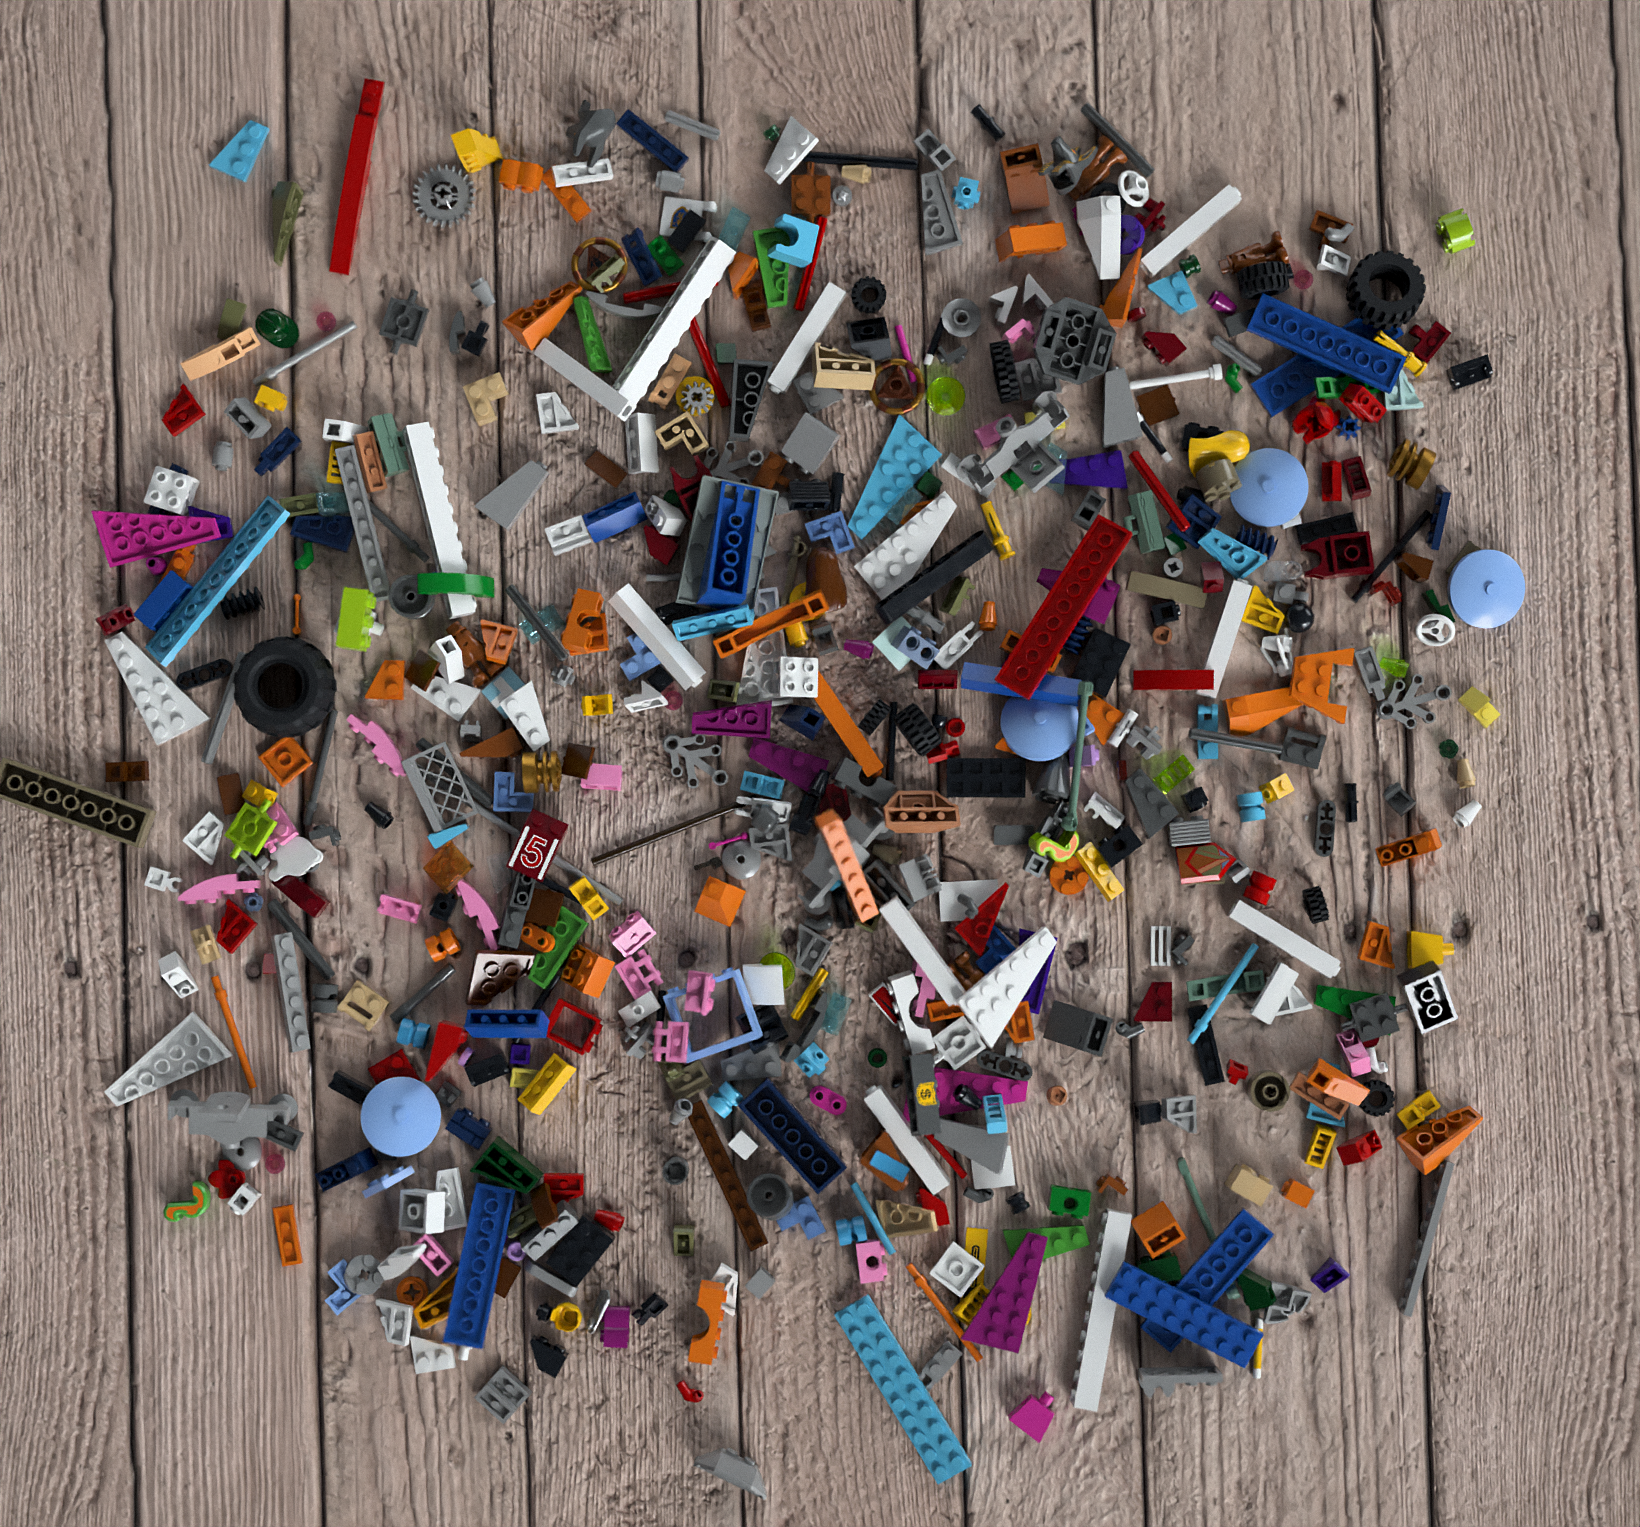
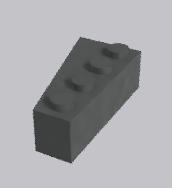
M744 359L733 360L727 441H748L773 362Z

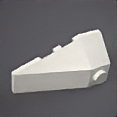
M1098 196L1076 202L1077 223L1084 235L1085 244L1088 245L1091 259L1099 279H1120V196Z

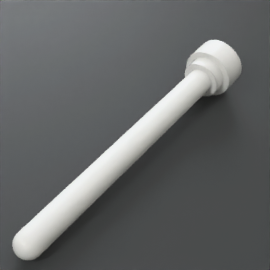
M1215 364L1212 367H1208V370L1129 382L1130 389H1138L1208 377L1214 380H1221L1222 368L1221 364Z

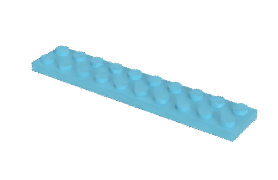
M269 495L145 646L163 666L167 667L174 660L176 654L187 644L189 638L199 629L206 617L212 613L215 606L237 582L240 575L249 567L253 559L261 553L262 548L273 538L279 527L286 522L290 513Z
M869 1294L837 1311L834 1314L835 1318L936 1483L940 1484L971 1467L972 1462L931 1395L927 1392L923 1382L919 1379L918 1374Z

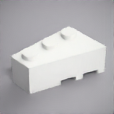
M532 680L499 702L533 752L550 741Z

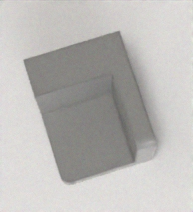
M760 1266L754 1276L746 1283L745 1287L760 1299L774 1284L775 1278Z

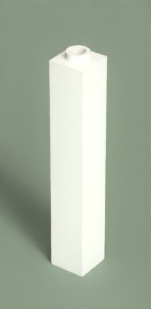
M1230 184L1227 185L1140 260L1139 266L1149 278L1154 277L1236 207L1242 200L1239 190Z
M831 282L827 284L768 379L767 383L771 391L778 395L780 392L782 394L786 393L792 380H794L813 350L815 342L819 340L846 297L844 290Z
M544 338L536 347L533 354L624 422L635 409V404L548 339Z
M1237 578V581L1233 580L1230 583L1202 669L1214 670V690H1195L1196 694L1211 699L1217 697L1252 586L1248 585L1246 580Z
M629 583L616 592L608 602L686 691L691 686L693 688L698 686L703 681L701 677L706 673L705 670L685 647L677 641V638Z
M895 896L880 907V912L947 1005H958L956 1000L966 992L898 896Z
M1236 899L1228 912L1227 917L1325 977H1335L1340 971L1341 967L1339 964L1341 961L1243 901Z
M880 1084L877 1087L873 1085L867 1089L864 1101L931 1193L935 1195L948 1186L950 1178L919 1136H911L910 1123L884 1087Z

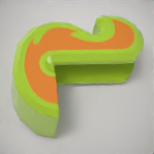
M1065 829L1058 843L1038 832L1029 839V846L1033 851L1041 856L1048 855L1059 862L1070 859L1079 845L1078 833Z

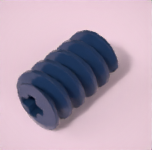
M1244 525L1239 527L1235 540L1253 550L1259 551L1263 555L1266 553L1267 560L1272 557L1278 542V538L1274 542V535H1270L1267 539V533L1265 532L1259 537V530H1255L1252 534L1251 527L1245 531Z
M1082 615L1062 648L1079 655L1076 647H1083L1079 641L1087 640L1083 633L1090 634L1087 626H1094L1090 622L1093 619Z

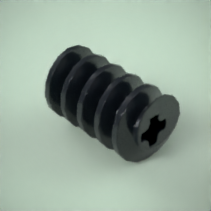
M256 586L254 587V593H251L248 588L246 589V595L242 591H239V597L231 593V599L225 595L224 601L220 602L226 620H229L230 616L237 618L238 613L244 616L246 611L252 614L253 608L256 612H259L261 607L265 610L264 599Z

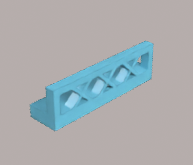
M748 604L674 620L672 626L677 641L753 625L755 612L754 609H749Z

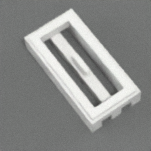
M1150 926V966H1171V926ZM1155 930H1159L1158 962H1155ZM1163 930H1166V962H1163Z

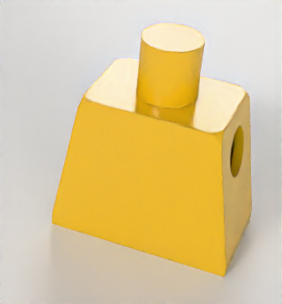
M1407 931V967L1409 969L1416 968L1432 960L1436 965L1443 964V955L1454 954L1453 943H1443V936Z

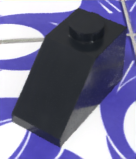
M1134 1101L1135 1121L1139 1125L1161 1122L1162 1107L1160 1101Z

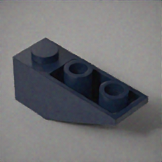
M368 1147L316 1173L315 1176L324 1192L379 1165L371 1147Z

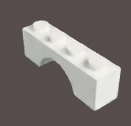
M908 970L887 977L889 981L886 984L889 995L893 994L895 1002H892V1007L895 1014H899L900 1020L897 1023L900 1032L904 1031L905 1039H903L906 1051L909 1050L912 1055L935 1048L931 1031L927 1025L917 1024L909 1016L910 1002L919 993L914 974Z

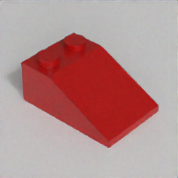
M447 1020L438 1022L425 1081L429 1082L434 1079L462 1044L467 1041L469 1033L464 1028L465 1024Z

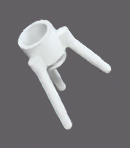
M1285 627L1284 634L1289 637L1288 629ZM1276 637L1275 640L1281 660L1276 662L1277 665H1275L1264 648L1260 647V650L1271 665L1274 674L1278 673L1280 677L1292 673V653H1287L1288 658H1285L1280 640Z

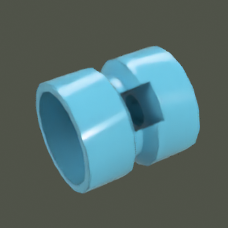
M1262 791L1236 795L1237 804L1242 809L1239 811L1240 822L1266 819L1265 808L1261 807L1263 803Z
M727 1081L718 1088L719 1093H714L707 1100V1103L723 1118H726L731 1113L732 1106H737L744 1099L741 1093Z

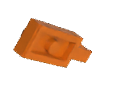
M196 544L175 551L159 583L170 570L185 580L195 562V555L192 553L197 546Z

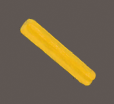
M821 967L818 969L792 1011L791 1017L797 1021L801 1019L827 977V970Z

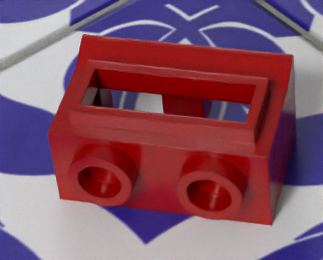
M1350 383L1339 397V400L1362 422L1378 423L1387 411L1361 385Z

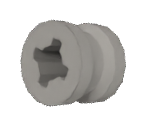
M1169 558L1162 565V572L1167 578H1176L1183 571V563L1178 558Z
M1007 1037L1005 1057L1014 1055L1017 1058H1021L1023 1042L1015 1043L1011 1037Z

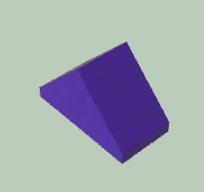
M1329 1257L1311 1277L1310 1281L1323 1293H1326L1349 1278L1350 1274Z

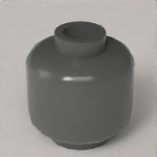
M766 804L760 808L756 806L750 814L753 817L751 820L752 826L764 834L772 833L780 822L778 819L779 814Z

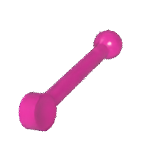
M742 832L739 836L717 843L711 842L709 843V848L714 850L717 846L739 839L745 840L748 838V834Z

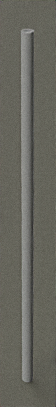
M427 773L426 779L436 785L438 777ZM440 779L438 787L448 792L450 784ZM452 786L450 793L461 797L462 792ZM462 801L464 804L472 808L470 803ZM475 802L479 814L515 838H519L521 831ZM557 855L555 856L553 863L577 879L584 875L597 892L618 906L621 904L622 898Z

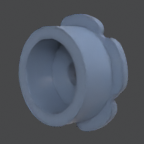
M255 892L250 893L249 896L244 898L245 908L250 912L259 911L263 904L262 896Z

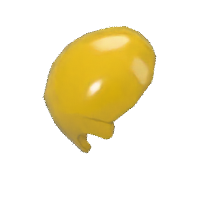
M571 1302L560 1303L552 1310L550 1320L554 1322L555 1328L564 1332L574 1331L580 1326L582 1319L580 1309Z

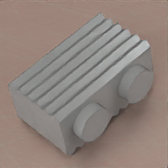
M246 397L234 398L224 410V413H227L229 419H232V422H235V425L240 427V430H242V433H245L248 439L262 438L271 427V424Z
M1203 815L1192 816L1191 821H1184L1183 818H1173L1172 823H1167L1169 846L1211 842L1209 820L1203 819Z

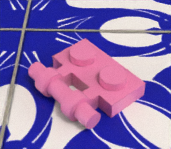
M277 802L266 811L270 818L278 822L272 831L273 834L269 836L263 845L270 853L277 850L274 845L276 842L279 841L284 846L299 834L282 806Z
M644 949L637 952L641 960L635 962L631 956L615 966L635 1000L652 990L648 982L654 980L657 986L664 983L660 977V971L656 970L651 962V956L647 955ZM645 965L650 975L644 977L639 967Z
M656 1021L655 1029H653V1035L655 1036L654 1047H652L653 1061L661 1062V1054H666V1062H687L688 1022L668 1021V1029H663V1022ZM662 1036H667L666 1047H662Z

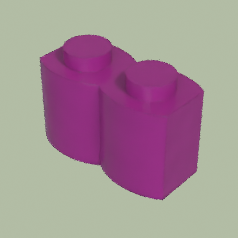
M608 1305L601 1318V1322H604V1330L600 1332V1342H603V1347L628 1348L630 1306Z

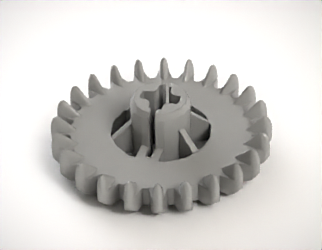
M437 164V171L429 167L430 174L423 171L425 178L417 177L421 184H414L418 192H412V195L417 197L412 202L419 205L415 210L417 212L422 211L419 215L420 218L427 216L426 223H430L433 220L434 227L438 223H440L441 228H444L446 223L450 228L452 227V222L459 225V219L465 221L464 214L471 215L469 208L475 207L471 203V201L477 199L471 195L476 192L475 188H470L473 185V181L467 182L469 175L462 176V169L456 173L455 165L452 166L451 170H449L447 164H445L443 170L439 164ZM440 183H449L450 185H440ZM453 186L456 187L458 193H452L451 189ZM444 192H446L447 195H445L444 198H441L440 195H443ZM431 200L438 201L436 206H433ZM453 201H457L455 206L451 208L450 204ZM440 205L449 207L448 210H441L438 208L440 207Z

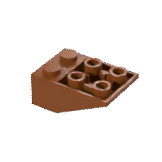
M1038 143L1000 152L998 159L1011 213L1017 214L1050 206L1045 175L1039 176L1038 171L1043 166Z

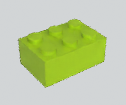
M343 588L336 640L337 647L367 652V648H370L371 636H369V629L373 628L374 617L371 615L372 609L376 607L374 593L365 589Z

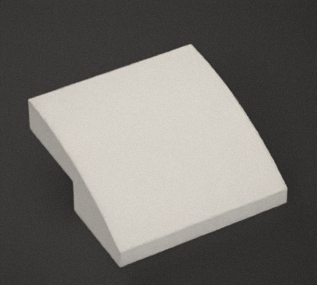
M762 963L744 964L743 978L752 1004L784 1005L782 964L764 966Z
M1010 1145L1007 1146L1004 1166L1000 1174L994 1173L970 1159L974 1189L1015 1185Z

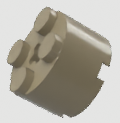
M1230 459L1215 461V466L1209 468V465H1206L1196 473L1197 483L1206 502L1218 498L1221 501L1231 497V492L1242 487V483Z
M1262 1070L1255 1073L1248 1080L1247 1095L1256 1107L1267 1112H1274L1286 1105L1290 1097V1086L1287 1080L1280 1074L1271 1070ZM1267 1087L1272 1088V1090L1269 1092L1270 1095L1265 1093Z

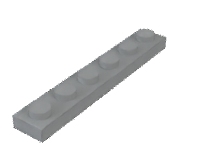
M292 932L271 935L289 1052L293 1053L310 1049Z

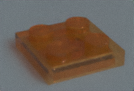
M449 840L423 869L444 893L448 894L474 865Z

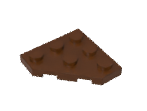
M476 950L465 999L466 1004L487 1005L500 992L504 993L515 985L514 982L519 978L529 975L535 957L534 953L527 951Z

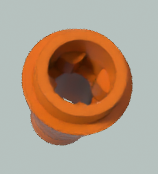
M985 601L983 603V609L978 622L980 630L995 631L997 626L995 602Z

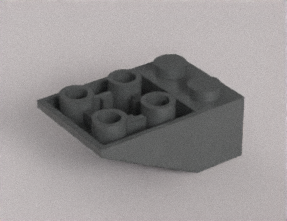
M1054 1000L1043 1038L1102 1057L1113 1018Z

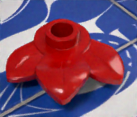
M222 1159L218 1161L219 1170L210 1173L208 1181L215 1188H219L218 1197L226 1199L235 1194L236 1189L244 1184L246 1177L243 1171L235 1169L231 1161Z

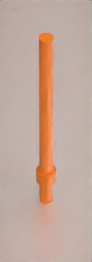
M218 975L211 977L216 992L214 993L216 1001L218 1000L247 1084L249 1089L255 1088L257 1085L226 999L228 997L226 990H223Z
M912 1262L906 1265V1269L914 1278L913 1281L917 1287H921L976 1362L980 1361L983 1356L972 1342L960 1338L964 1331L928 1285L926 1277L919 1273Z

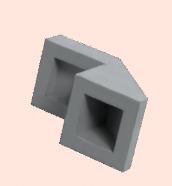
M926 129L913 141L922 155L940 171L944 170L956 159L945 143L940 144L930 129Z

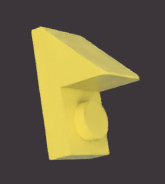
M1473 686L1458 699L1484 728H1487L1501 715L1489 703L1491 699Z

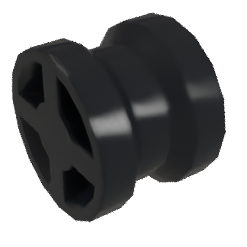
M1023 1191L1006 1199L1007 1204L1012 1207L1013 1215L1030 1207L1029 1202L1024 1199L1025 1194Z

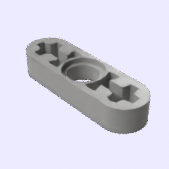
M529 1260L524 1268L531 1275L570 1297H574L579 1289L578 1286H574L567 1279L533 1260Z

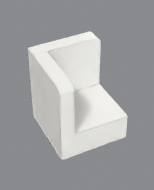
M741 1128L728 1142V1145L746 1160L756 1150L759 1143Z

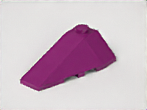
M1041 568L1036 582L1050 591L1062 571ZM1105 579L1083 615L1105 624L1121 585L1112 580Z

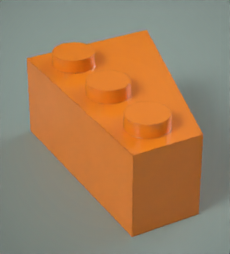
M1047 221L1044 225H1038L1037 223L1027 224L1026 227L1012 225L995 239L999 262H1004L1010 256H1017V259L1023 258V255L1035 253V255L1060 251L1067 246L1063 222Z

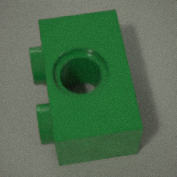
M1051 1184L1047 1208L1049 1211H1052L1051 1214L1063 1216V1213H1068L1073 1218L1083 1219V1216L1088 1217L1092 1193L1090 1190ZM1073 1198V1206L1065 1207V1199Z

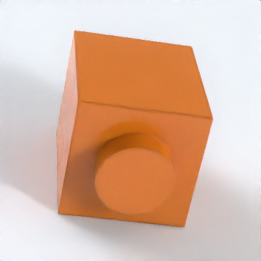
M1292 1178L1289 1181H1285L1281 1189L1284 1198L1304 1208H1307L1315 1192L1312 1188Z

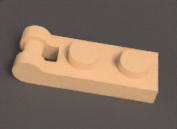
M675 353L655 389L650 394L648 401L651 403L655 402L660 405V408L666 410L679 384L689 371L692 362ZM661 391L667 394L665 398L659 396Z

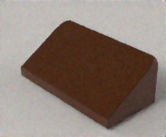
M598 450L584 463L586 467L615 489L618 488L628 475V473Z
M239 773L218 776L217 782L224 814L232 815L239 813L245 803V799L242 797L243 790Z

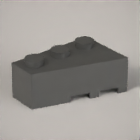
M1141 768L1137 769L1123 781L1146 839H1150L1179 814Z
M878 858L862 871L874 902L879 906L884 905L895 896H898L908 911L917 903V901H912L909 892Z

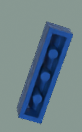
M468 1009L464 1028L472 1038H546L549 1019L542 1010Z

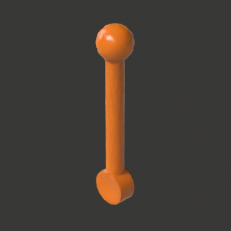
M294 594L295 627L292 629V632L298 635L301 632L299 628V600L301 596L300 594Z

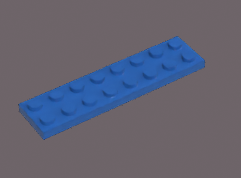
M1264 293L1261 295L1246 331L1388 394L1392 392L1407 358Z
M1355 318L1341 327L1380 345L1373 340L1374 335L1379 336L1376 332L1380 329L1383 330V327H1379V329L1372 328L1373 325L1363 324L1361 318ZM1391 326L1390 330H1383L1393 340L1404 334L1400 327L1395 329ZM1298 354L1253 382L1250 386L1270 418L1315 391L1314 378H1335L1342 373Z
M476 1183L445 1328L444 1343L483 1350L515 1190Z
M1242 1208L1174 1287L1212 1306L1269 1242L1274 1233L1246 1209ZM1147 1318L1140 1325L1142 1330L1170 1353L1184 1338Z
M1125 1261L1122 1262L1105 1293L1107 1299L1243 1368L1248 1364L1264 1335L1262 1331Z

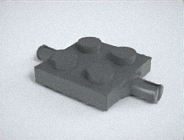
M410 289L407 300H399L393 297L390 299L379 335L390 338L393 341L390 350L392 354L398 355L401 344L418 346L429 309L418 306L415 303L418 294L416 290Z
M1385 992L1350 1003L1352 1020L1340 1024L1343 1031L1355 1028L1361 1042H1365L1400 1031L1397 1023V1014L1408 1011L1406 1003L1393 1006L1388 993Z

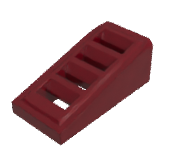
M1361 456L1342 460L1341 463L1351 500L1354 501L1371 496L1372 490ZM1356 464H1358L1359 466L1357 468L1348 469L1349 466H1353ZM1360 472V475H1356V476H1352V477H1351V475H1350V474H1354V473ZM1362 480L1361 483L1353 485V482Z

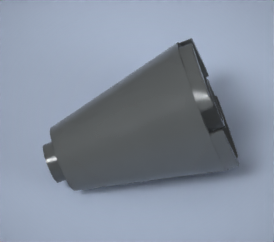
M1066 752L1055 759L1045 761L1031 795L1032 797L1036 795V800L1056 805V801L1061 800L1069 804L1071 790L1069 755Z

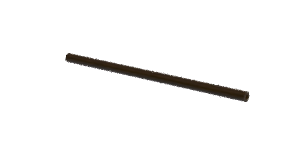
M755 794L752 795V796H749V798H751V799H752V797H753V798H757ZM738 802L731 803L591 858L592 864L595 866L735 811L736 808L748 805Z

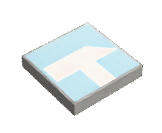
M509 665L480 692L507 721L509 717L499 702L526 683Z

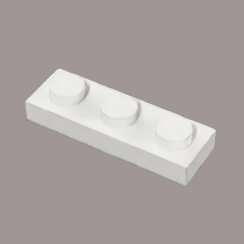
M609 158L598 160L592 168L587 166L588 161L552 166L551 172L555 187L612 180L613 173Z

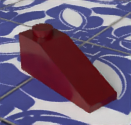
M286 875L278 881L271 882L313 918H318L330 903L328 899L297 876Z

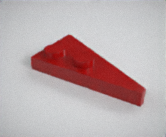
M1006 882L977 907L979 911L974 919L966 917L954 928L979 957L983 954L1009 888Z

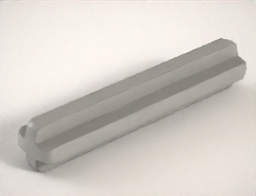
M670 110L666 112L665 121L715 141L720 136L719 129Z
M1216 335L1211 341V345L1254 377L1258 376L1262 368L1219 335Z

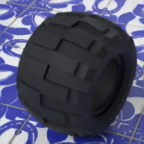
M282 636L264 640L256 644L255 648L249 653L246 652L240 660L241 664L238 671L234 675L235 693L233 695L236 705L242 712V717L249 724L262 733L283 738L305 735L306 732L316 729L323 723V719L328 712H331L335 703L333 700L335 692H337V682L334 678L333 667L321 650L299 638ZM275 663L291 665L299 672L302 679L303 688L300 697L293 705L286 708H273L267 705L259 694L260 679L264 671Z

